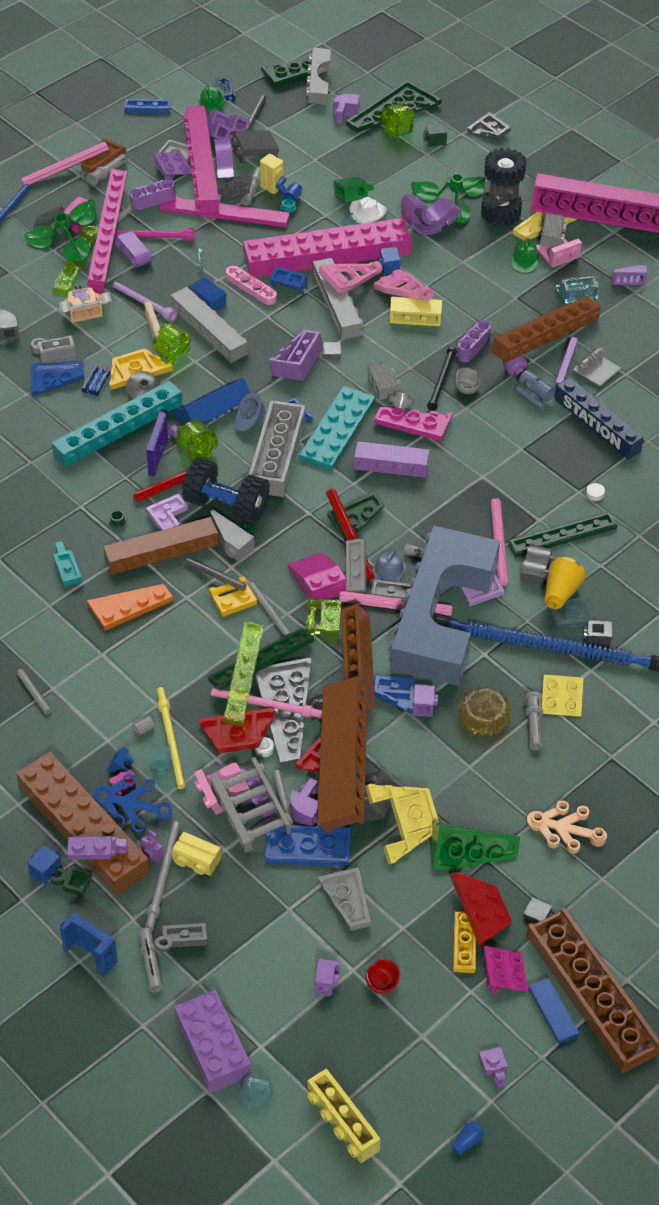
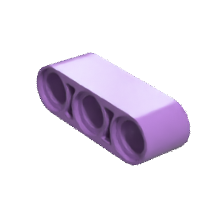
M163 180L132 189L129 192L131 208L142 210L173 201L176 198L174 182L172 180Z
M132 230L115 235V242L118 248L135 268L152 262L149 250Z
M479 320L458 342L457 359L459 361L469 362L490 340L491 323L489 321Z

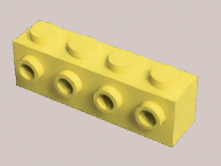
M327 1068L308 1080V1092L306 1093L309 1101L313 1105L316 1104L323 1120L331 1123L334 1127V1134L339 1140L343 1139L346 1143V1148L351 1157H356L360 1163H363L380 1151V1137Z

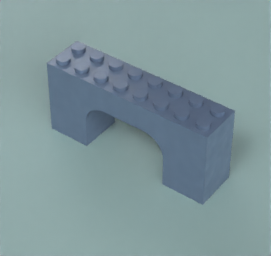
M433 526L431 533H427V546L423 547L420 558L422 560L416 565L415 573L417 575L416 578L412 577L410 584L412 590L411 593L407 592L405 598L406 607L401 609L399 618L401 622L396 624L394 631L396 637L390 641L389 651L391 652L389 661L391 662V670L460 686L470 654L471 633L441 626L433 621V616L441 594L448 588L459 586L489 593L498 566L500 541Z

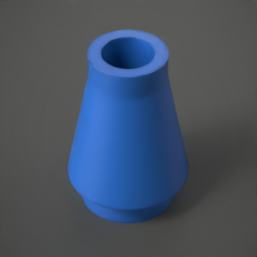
M471 1120L469 1123H465L459 1135L451 1144V1147L461 1156L465 1151L483 1140L482 1136L485 1132L476 1122Z

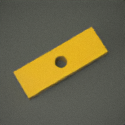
M455 911L453 972L475 973L476 938L465 912Z

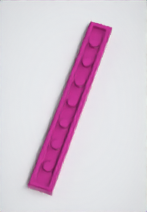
M175 198L173 201L160 205V211L285 228L290 218V213L220 203L219 212L200 214L195 200Z

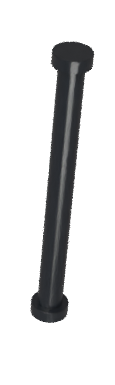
M454 347L447 348V356L433 395L427 403L429 410L434 411L438 407L437 401L452 359L457 353Z

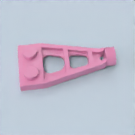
M379 261L368 264H330L321 266L318 272L338 293L350 291L375 275L382 272V265ZM356 271H360L363 276H360ZM341 272H347L352 280L349 281Z
M395 270L392 274L381 277L380 280L374 283L376 290L387 294L429 301L433 297V290L424 286L411 274L402 270ZM407 282V284L397 288V286Z

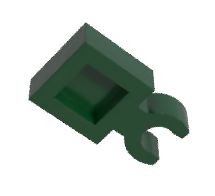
M57 867L55 869L56 874L60 875V877L55 878L52 876L51 883L56 886L63 885V891L83 897L92 880L91 875L73 869L68 874L63 868Z

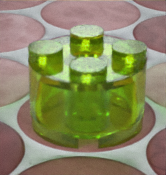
M404 102L388 106L382 110L381 123L385 124L386 128L383 129L388 137L393 138L413 132L415 113Z
M172 322L162 326L158 331L160 335L158 338L154 337L152 342V349L172 364H175L180 356L187 355L191 349L189 346L191 335Z
M199 419L180 426L176 431V445L178 449L191 460L197 457L208 459L212 455L211 451L213 448L216 449L217 435Z

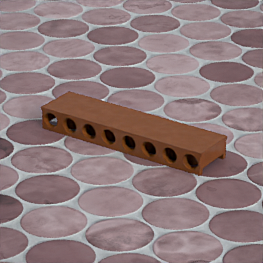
M359 676L323 687L317 825L328 834L332 833V829L356 822L364 824L368 686ZM356 770L359 773L360 780L357 777ZM355 806H356L357 809H358L359 815H357V813H356Z
M561 908L559 913L534 925L532 923L528 924L527 938L621 1074L659 1055L658 1037L566 908Z

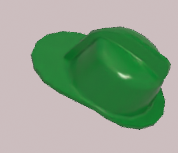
M206 86L198 95L199 103L201 106H205L206 112H211V110L215 109L219 110L224 105L223 94L216 86Z
M529 238L518 243L511 261L513 269L520 273L533 272L537 268L539 260L537 246L530 242Z

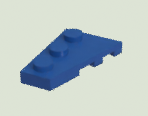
M83 361L31 364L32 396L84 379Z

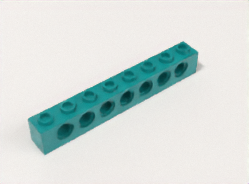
M169 380L51 442L53 455L64 467L75 463L79 459L90 455L94 451L158 418L159 412L168 413L183 405L182 392Z

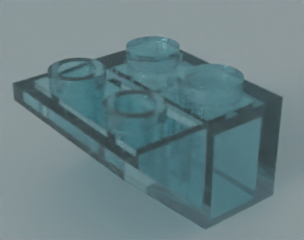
M595 276L555 282L564 306L585 296L597 302L599 286Z

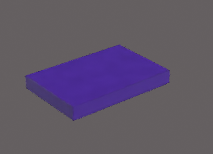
M159 412L146 449L148 475L151 476L156 475L168 440L166 412Z

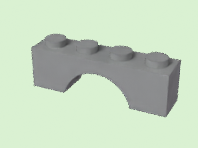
M313 47L312 54L309 53L308 63H311V65H308L307 74H310V76H307V85L309 87H306L308 103L326 105L328 83L323 81L319 75L329 71L331 49Z

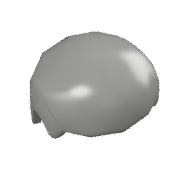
M470 368L457 370L454 385L458 391L463 394H473L479 390L481 379L477 378L475 370Z

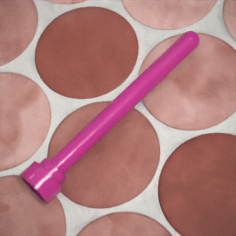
M187 228L184 231H133L137 237L183 238L187 241H194V228ZM119 230V231L116 232V235L121 234V233L126 232V231H121V230Z

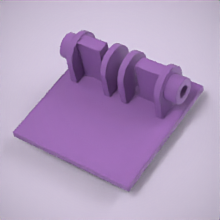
M182 152L153 153L156 160L155 163L158 165L161 174L164 175L165 180L173 181L174 175L191 174V168Z

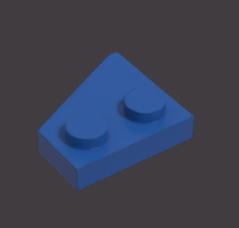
M376 676L375 697L413 714L415 678Z

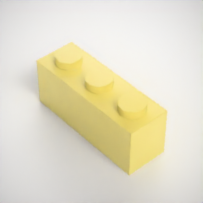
M391 297L390 323L440 326L442 300L430 299L425 301L414 298Z

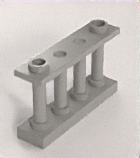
M255 757L251 758L253 769L228 780H220L218 774L210 776L211 786L245 853L253 850L252 842L255 838L282 826L288 835L291 833L290 825L293 824L290 815L284 813L268 783L263 764L258 763ZM257 776L261 783L260 786L238 796L229 797L227 793L228 788ZM266 793L270 802L246 813H237L235 808L238 804ZM273 809L275 810L279 819L252 831L250 829L246 831L244 827L246 821Z

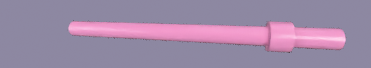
M212 688L211 696L269 708L274 707V709L302 714L303 717L308 718L312 716L322 718V710L314 709L313 706H299L226 690L219 691L217 688Z

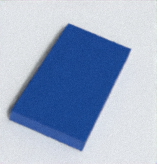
M290 825L291 833L288 835L283 826L267 833L265 864L349 866L351 827L332 829V833L328 834L320 826Z

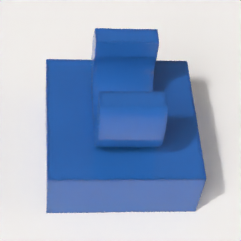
M122 747L114 754L106 769L111 773H114L116 770L120 772L128 771L129 769L125 767L124 763L128 766L134 763L132 758L127 757L130 751Z

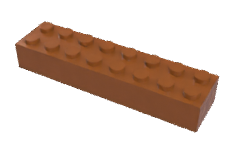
M48 752L16 773L19 788L67 842L68 837L111 836L116 837V839H127V853L116 854L111 859L84 860L115 895L150 873L147 856L51 752Z

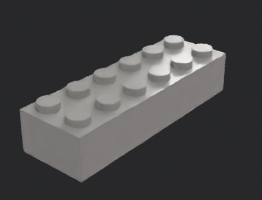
M270 401L249 471V475L269 481L270 493L268 495L285 496L306 421V405Z

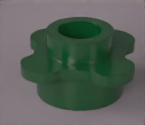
M244 521L239 526L252 536L253 533L257 532V528L251 526L248 522Z

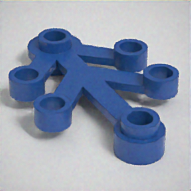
M126 774L123 780L111 787H97L93 792V799L100 806L106 808L113 821L117 817L123 820L122 824L118 825L119 827L124 825L125 819L122 815L118 814L113 803L120 804L133 824V830L138 833L145 829V823L139 819L133 808L156 813L157 817L162 820H166L172 815V807L166 802L156 805L136 800V798L144 793L152 792L155 789V782L152 779H146L143 785L125 796L115 794L125 787H132L134 785L135 778L131 774ZM131 777L133 782L126 784L125 778ZM147 782H151L153 784V787L151 789H147L145 787V784ZM105 792L107 798L105 800L100 799V793ZM162 807H166L168 809V813L162 814L160 812V809ZM137 822L143 824V828L141 830H137L135 828V824Z

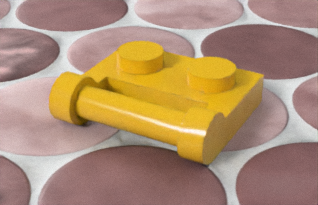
M244 576L239 577L238 581L247 585L245 591L238 590L219 597V594L236 588L228 584L216 588H208L209 595L222 617L257 605V599Z

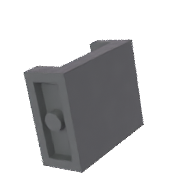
M270 130L234 131V135L231 138V146L234 148L240 162L245 161L246 155L272 154L276 158L278 157L279 147Z

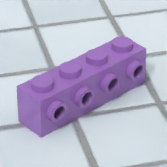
M357 441L354 469L426 478L429 449Z

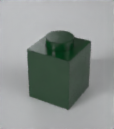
M444 123L426 125V131H423V139L427 141L428 147L447 145V130Z

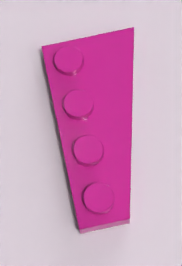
M380 407L374 418V424L442 441L453 413L446 412V415L437 414L438 411L419 413L420 410L412 409V411L407 412L401 408Z

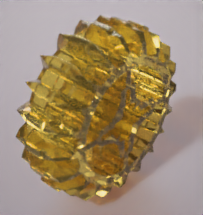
M479 686L477 690L471 688L470 693L465 692L464 697H461L460 704L458 705V717L461 720L462 726H466L467 731L473 729L474 735L480 732L482 737L485 733L491 736L493 732L499 734L500 729L505 730L512 716L511 702H508V697L503 696L502 691L497 693L495 688L489 690L488 686L485 689H481Z

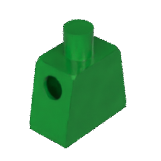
M360 177L333 180L334 196L345 203L368 197V191L374 190L372 181L366 182Z

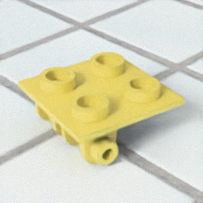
M544 675L542 684L543 714L581 717L583 678Z

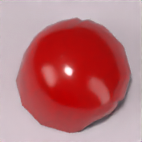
M382 958L369 966L365 981L368 988L374 993L388 994L397 987L401 973L398 965L392 960Z

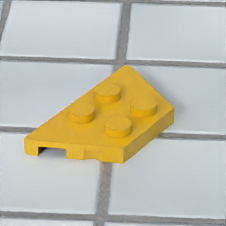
M145 348L113 358L111 380L109 382L110 390L126 386L129 377L136 372L146 371L158 376L173 371V365L162 362L161 357L153 355Z

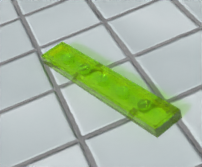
M87 225L83 227L78 238H84L88 241L91 252L97 239L99 227ZM67 260L53 286V292L68 295L86 260L82 262Z
M248 621L244 622L222 722L238 726L243 725L264 625Z

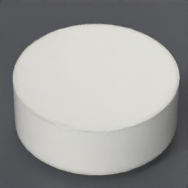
M597 483L588 485L586 490L587 498L592 501H599L604 497L605 489L602 485Z
M264 737L259 748H254L255 754L259 757H269L274 752V742L270 738Z

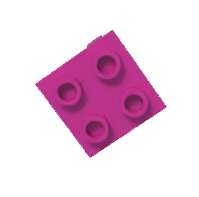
M484 946L485 955L483 960L486 966L485 975L489 979L487 988L490 990V993L496 994L500 988L528 992L522 953Z

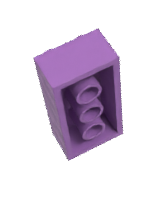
M216 990L174 1006L175 1020L209 1094L252 1077L251 1063Z

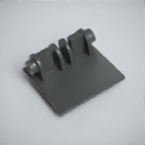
M253 172L225 180L223 185L217 188L218 194H221L220 201L231 200L250 193Z

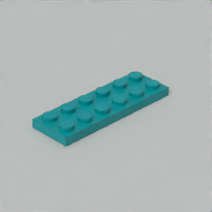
M343 386L299 454V460L332 471L373 406L375 396Z

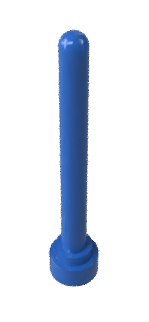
M25 184L0 212V223L30 189L28 184Z

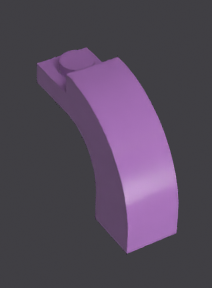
M230 138L214 139L217 178L234 177Z

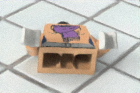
M77 285L73 288V291L68 292V298L59 302L60 312L68 313L70 311L71 323L102 317V306L112 302L110 292L100 295L95 293L90 287L83 289L82 286Z

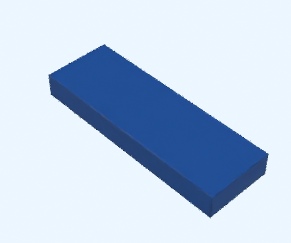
M125 99L124 113L170 114L171 100Z
M547 978L529 985L528 990L557 1043L561 1044L578 1037L579 1032L550 979Z

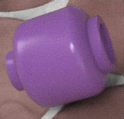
M524 355L506 363L503 361V365L510 376L520 377L528 368V362Z

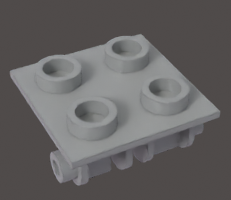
M596 348L593 353H590L583 361H580L572 371L601 387L621 370V367L605 359L602 348Z

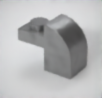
M0 310L2 341L19 339L16 317L13 313L6 310Z

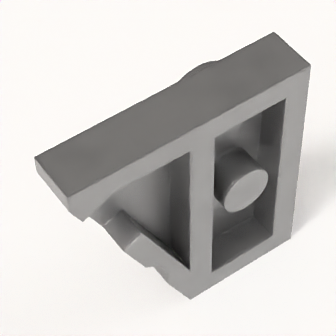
M490 112L467 127L470 134L498 140L511 132L507 124Z

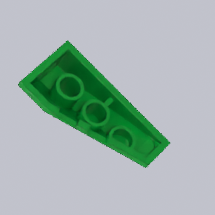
M434 822L431 837L432 868L456 871L460 870V868L475 867L483 863H494L517 858L520 836Z

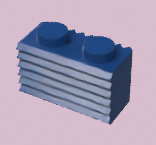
M203 277L189 286V289L195 292L202 301H205L212 310L216 311L226 305V292L222 288L219 289L212 280Z

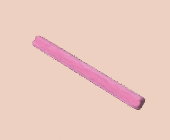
M102 142L25 176L21 179L23 186L25 184H34L108 151V145Z
M493 498L491 500L494 540L500 541L499 561L496 569L497 578L502 586H507L508 573L501 500Z
M341 591L339 595L340 602L399 610L406 607L405 599L348 591ZM438 603L434 614L451 616L452 605Z

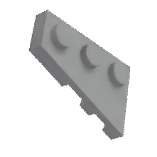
M359 867L317 877L319 883L351 931L372 926Z

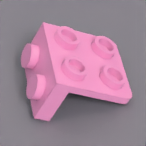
M564 239L563 244L560 243L559 246L554 248L537 245V251L553 268L580 258L582 242L579 239L570 242Z
M232 763L209 776H206L202 769L194 772L197 780L194 782L199 792L203 791L205 797L202 799L207 809L212 808L216 815L224 812L211 786L210 776L218 774L220 780H228L242 773L237 763ZM244 781L228 788L227 793L229 797H235L249 791L250 788L247 782Z

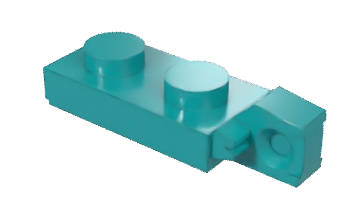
M62 541L56 542L57 553H53V557L63 586L81 583L82 577L72 550H65Z

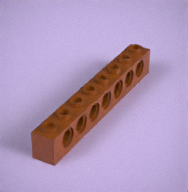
M585 296L495 337L491 352L505 363L516 359L540 346L597 321L600 317L601 305Z

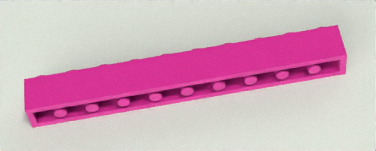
M205 106L186 107V113H183L196 207H199L200 214L219 212V197Z
M111 169L87 284V288H92L95 293L100 295L104 293L126 186L127 172Z

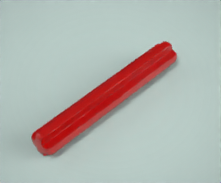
M187 470L133 494L135 502L138 503L184 483L183 480L187 475Z

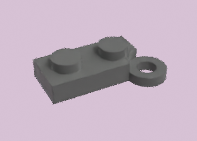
M206 923L162 926L163 936H159L155 940V948L160 952L169 951L173 947L207 945ZM166 942L167 945L162 946L160 943Z

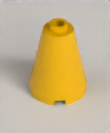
M558 557L555 561L551 562L544 598L548 607L552 609L561 608L584 583L586 571L582 565L578 566L575 563L576 560L568 557Z

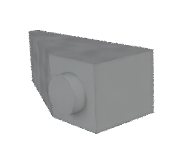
M215 510L210 511L211 519L218 532V539L225 553L240 562L254 550V537Z

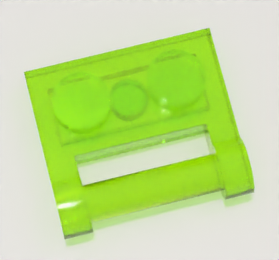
M309 599L307 601V625H305L304 629L311 635H339L341 600ZM321 608L320 624H315L316 610Z

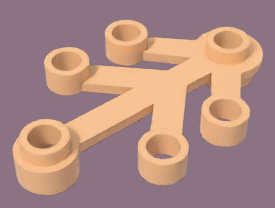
M559 801L555 808L544 813L533 811L527 817L529 827L534 831H540L547 841V846L550 848H557L559 846L560 836L567 845L568 852L572 854L578 853L580 842L572 839L569 833L589 838L590 843L596 847L603 846L606 843L607 833L604 829L595 828L591 830L571 825L579 820H586L588 818L589 809L586 806H579L577 812L558 821L551 820L559 814L565 815L568 813L569 804L566 801ZM548 828L555 829L559 836L552 834Z

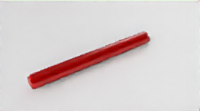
M335 489L328 490L326 495L347 540L358 539ZM366 557V581H371L375 579V575Z

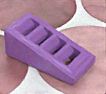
M646 265L613 270L612 285H645L647 277Z

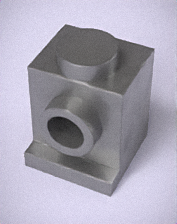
M588 620L587 628H583V640H587V645L589 643L593 646L597 644V646H607V649H609L612 639V622Z

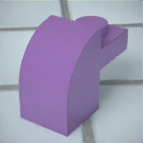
M342 94L334 99L333 114L336 118V124L343 125L345 116H354L359 112L360 95Z
M310 778L306 785L303 784L299 792L292 790L290 796L291 815L297 823L305 826H315L317 823L318 801L314 799L317 794V781Z

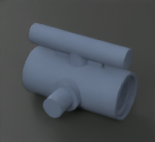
M529 369L525 370L519 378V383L525 386L526 389L520 385L515 389L516 392L541 410L545 407V404L539 398L548 402L556 392L553 386Z

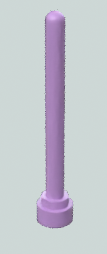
M118 282L113 283L115 289L143 304L151 301ZM151 301L153 309L161 313L166 321L171 323L176 319L177 311L171 307L164 308Z

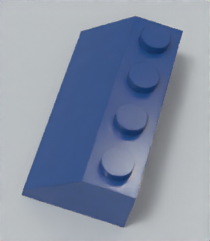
M244 378L230 381L172 412L187 428L194 427L196 430L203 427L205 421L209 420L212 422L219 418V414L224 413L225 415L234 410L233 407L236 405L239 407L243 397L251 392Z

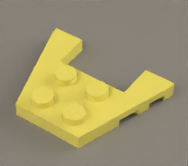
M375 784L365 786L370 804L390 799L402 841L383 846L388 865L395 863L414 847L432 836L434 822L439 823L429 788L394 787L392 785L381 786Z

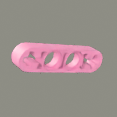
M230 266L226 269V279L266 305H273L277 302V293L274 289L237 266ZM248 280L249 282L243 283L241 281Z

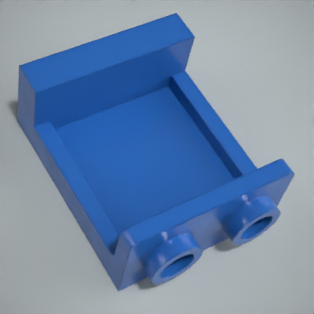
M73 913L61 923L60 932L63 949L68 952L74 944L79 945L95 956L97 973L105 977L118 962L115 939L76 913Z

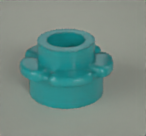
M285 199L282 201L280 208L284 212L292 213L296 210V204L292 199Z

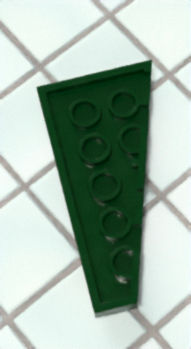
M406 80L346 120V126L356 132H360L442 104V99Z

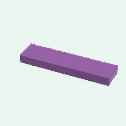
M572 337L570 339L555 382V389H557L559 383L567 379L576 353L578 338Z

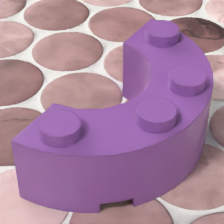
M405 194L401 200L402 217L421 235H433L442 231L441 228L446 224L449 226L461 212V209L451 199L439 198L429 209H427L428 206L417 195Z

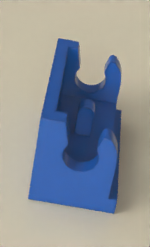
M275 267L270 277L272 287H276V284L299 289V294L304 295L303 290L308 287L306 274Z

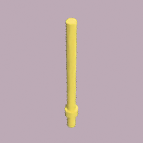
M159 687L157 688L158 709L162 713L177 788L183 789L185 788V781L169 712L171 707L169 700L166 698L165 689Z

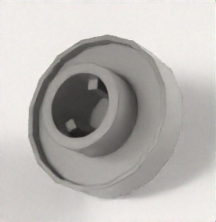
M396 391L395 395H389L388 401L392 402L395 408H401L405 411V408H409V405H414V399L409 398V393Z

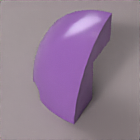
M216 109L211 110L207 123L209 136L216 139H231L234 131H245L250 121L237 114L228 116Z

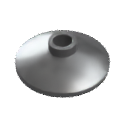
M140 371L129 377L126 383V391L133 400L161 385V383L154 374Z

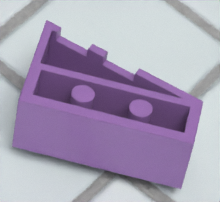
M305 329L290 341L291 344L286 349L282 348L279 355L269 359L272 376L304 381L323 349L321 333Z

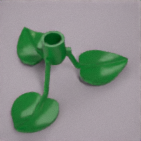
M453 173L450 181L447 180V183L440 191L437 184L430 181L412 182L411 186L414 195H417L424 202L435 201L436 196H440L449 186L450 190L455 192V204L461 209L460 214L453 222L465 224L471 217V210L466 204L458 205V193L461 190V192H465L469 197L481 196L485 190L486 177L464 178L460 173Z
M93 199L80 203L70 211L69 215L64 212L57 213L55 215L54 230L48 225H40L24 233L25 239L34 248L46 249L52 245V238H55L58 227L59 230L67 232L71 243L66 244L63 248L64 257L72 262L85 261L90 254V245L84 238H78L74 241L69 228L71 223L87 226L95 221L96 209Z

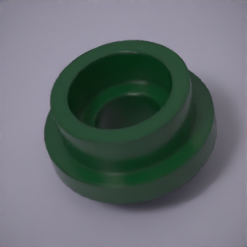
M114 510L110 513L108 522L113 527H121L127 522V517L123 511Z

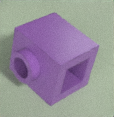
M415 684L413 716L433 717V706L438 704V694H434L435 686Z

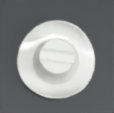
M370 197L352 201L350 204L351 217L361 224L377 222L384 217L387 211L385 206Z

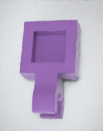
M150 830L149 836H145L140 841L141 851L149 860L153 859L159 863L163 858L162 845L157 843L158 835Z
M501 1047L480 1051L479 1059L485 1076L492 1074L496 1088L506 1086L504 1071H507L508 1066Z

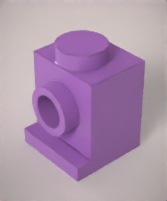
M318 959L315 978L316 994L322 996H331L333 994V987H338L340 961Z

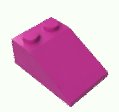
M322 552L287 564V567L312 606L339 596L341 591H346V577L336 563Z

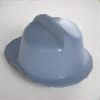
M251 392L246 394L241 400L234 422L235 428L238 431H247L264 417L265 406L260 395Z
M393 549L392 552L382 553L372 570L377 580L399 582L406 566L402 558L396 553V550Z

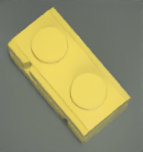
M268 154L260 160V186L275 194L279 191L276 184L283 176L285 170L283 168V160L276 158L272 154Z
M186 832L181 834L172 849V858L177 865L181 867L188 866L200 875L206 874L211 876L222 857L221 847Z

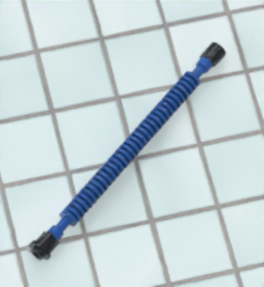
M440 615L435 617L437 624L473 633L474 638L478 634L479 639L483 635L482 639L484 640L488 636L487 640H491V637H493L492 641H496L497 638V642H500L502 639V643H505L507 640V644H510L512 641V645H515L517 642V646H520L522 642V647H525L527 643V648H530L532 644L533 649L537 645L538 650L542 646L544 651L545 647H547V651H550V648H552V652H555V649H557V653H560V650H562V654H565V651H567V655H570V652H572V656H575L576 652V657H579L581 653V658H584L586 654L587 659H589L590 655H592V660L597 656V661L602 657L603 662L607 658L608 663L610 659H612L613 664L615 660H617V664L622 661V665L627 662V666L630 663L640 664L641 667L659 672V656L643 655V657L632 655V651H629V654H627V650H624V653H622V649H619L618 653L617 648H614L613 652L612 647H609L608 651L607 646H604V650H602V645H599V649H597V644H594V648H592V644L589 643V647H587L586 642L582 646V642L579 641V645H577V641L574 640V644H572L570 639L569 643H567V639H564V642H562V638H559V641H557V637H554V640H552V636H549L548 640L547 635H544L543 639L542 634H539V638H537V633H534V637H532V632L527 636L528 632L526 631L522 635L523 631L521 630L517 634L518 630H514V633H512L513 629H510L508 632V628H505L503 631V627H500L498 630V626H495L493 629V625H490L488 628V624H485L483 628V623H480L478 627V622H475L473 626L474 622L470 621V625L452 620L449 617Z

